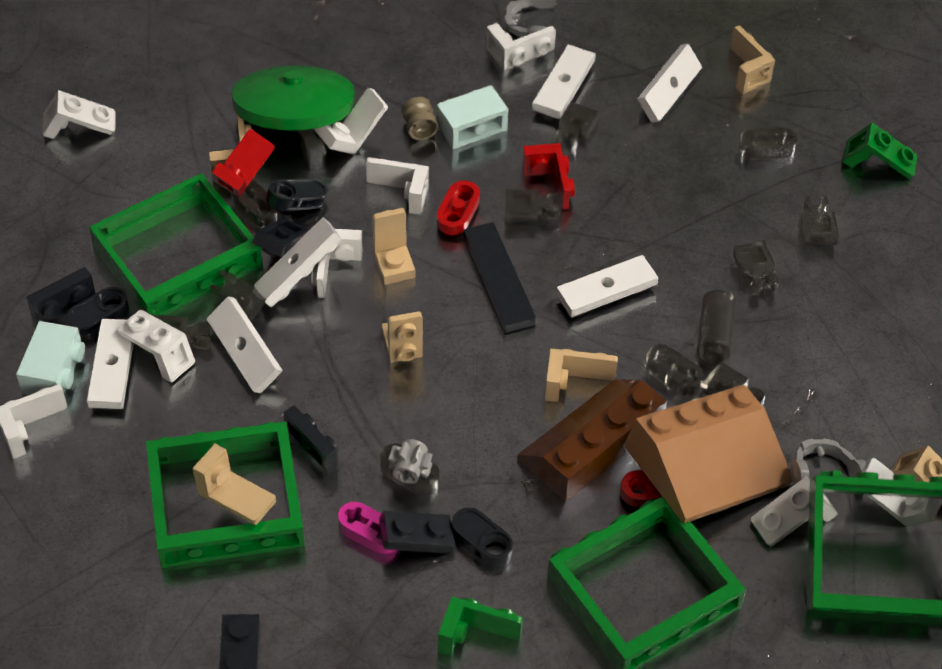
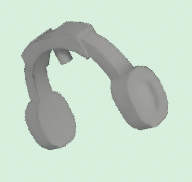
M517 0L510 2L506 8L505 16L507 31L519 37H524L547 28L544 26L523 28L518 26L513 20H520V14L516 13L524 7L534 6L538 9H549L556 5L557 0Z
M812 438L801 442L795 459L792 462L790 475L793 485L806 476L809 478V469L803 457L812 453H817L819 457L827 454L838 460L841 459L848 467L850 477H856V473L862 472L866 462L863 459H856L836 441Z

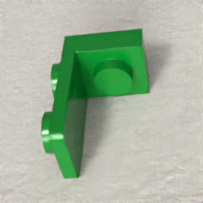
M870 123L847 139L843 162L849 167L853 168L860 162L867 161L874 154L906 178L910 179L914 176L917 161L916 153L874 123Z
M452 596L438 633V652L452 656L456 643L463 644L468 626L514 640H520L523 618L505 608L494 609L481 605L474 599H460Z

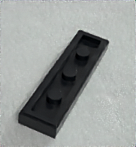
M494 222L463 229L464 240L504 332L507 333L536 325L534 311Z

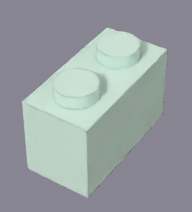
M490 85L437 104L438 128L451 148L456 149L506 131L508 108L493 86Z
M43 321L38 322L16 373L22 394L31 395L43 388H50L58 384L61 385L63 392L71 388L74 379V368L77 362L82 361L85 352V344L81 342L78 328Z

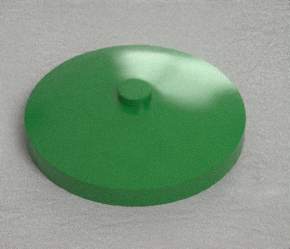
M288 65L261 69L242 77L235 83L232 89V106L239 117L254 125L277 130H307L324 127L345 118L351 113L355 105V89L347 78L334 71L313 66Z

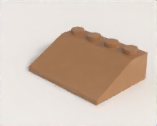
M745 384L636 418L624 445L683 524L793 484L789 467L765 408Z

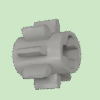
M407 439L403 441L401 447L392 446L388 457L390 461L388 468L393 470V476L397 480L409 484L416 483L419 476L428 478L433 464L431 462L433 455L427 453L428 448L424 443L414 439Z

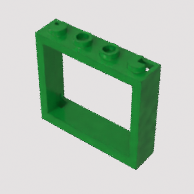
M203 173L184 180L163 192H159L140 203L129 206L125 210L89 226L95 251L139 310H143L157 319L263 267L262 249L260 246L252 243L254 236ZM202 204L236 247L145 292L112 247Z
M286 421L278 423L267 422L262 425L243 428L231 427L222 431L196 432L187 436L162 437L157 440L146 441L156 543L161 568L305 547L302 517ZM214 444L226 449L227 455L279 448L290 517L261 521L256 525L248 523L168 535L160 465L202 459Z
M837 470L831 472L820 471V475H815L810 480L807 610L942 619V600L821 593L823 492L942 499V477H929V482L915 481L914 475L907 474L893 475V480L878 479V473L859 472L856 473V477H842V472Z
M663 497L657 500L650 499L639 510L630 515L617 517L610 526L603 530L588 533L576 545L570 548L564 547L559 549L551 556L548 564L547 578L616 669H637L741 608L746 591L744 586L691 522L683 524ZM663 521L718 590L625 643L572 571Z

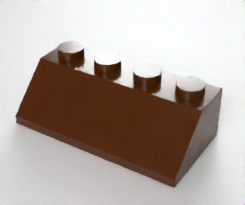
M614 379L517 455V459L566 502L628 453L624 445L635 419L666 409L667 400L643 380Z

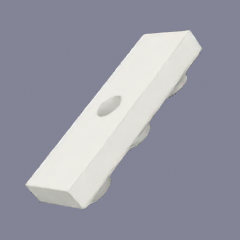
M689 44L679 46L637 98L651 123L659 122L702 68Z
M568 45L533 101L532 110L561 119L595 61V53Z
M324 217L254 284L263 301L270 307L286 298L290 289L301 278L308 276L312 272L313 267L325 255L333 252L337 243L341 240V237L331 223Z
M641 255L557 286L556 295L569 315L573 317L658 284V276L645 257Z
M228 296L211 313L207 321L253 392L261 394L283 370L237 300Z
M101 320L87 397L88 408L123 409L134 343L119 335L117 329L127 320Z

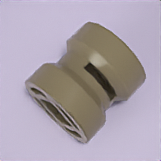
M414 97L404 103L402 115L407 122L409 135L415 140H424L432 137L438 130V122L433 114L430 101L425 97Z

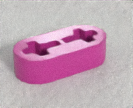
M349 502L340 508L338 522L342 534L376 553L390 554L395 551L383 549L382 540L378 539V534L381 535L379 517L382 513L359 502ZM360 517L361 522L354 521L352 524L348 523V518Z

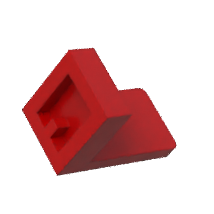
M249 129L225 163L221 164L219 162L213 169V180L240 198L272 154L275 146L252 129Z
M561 144L523 146L522 169L524 176L555 174L562 209H569L570 197L575 196V186L573 178H568L567 176L570 171L568 155H563Z

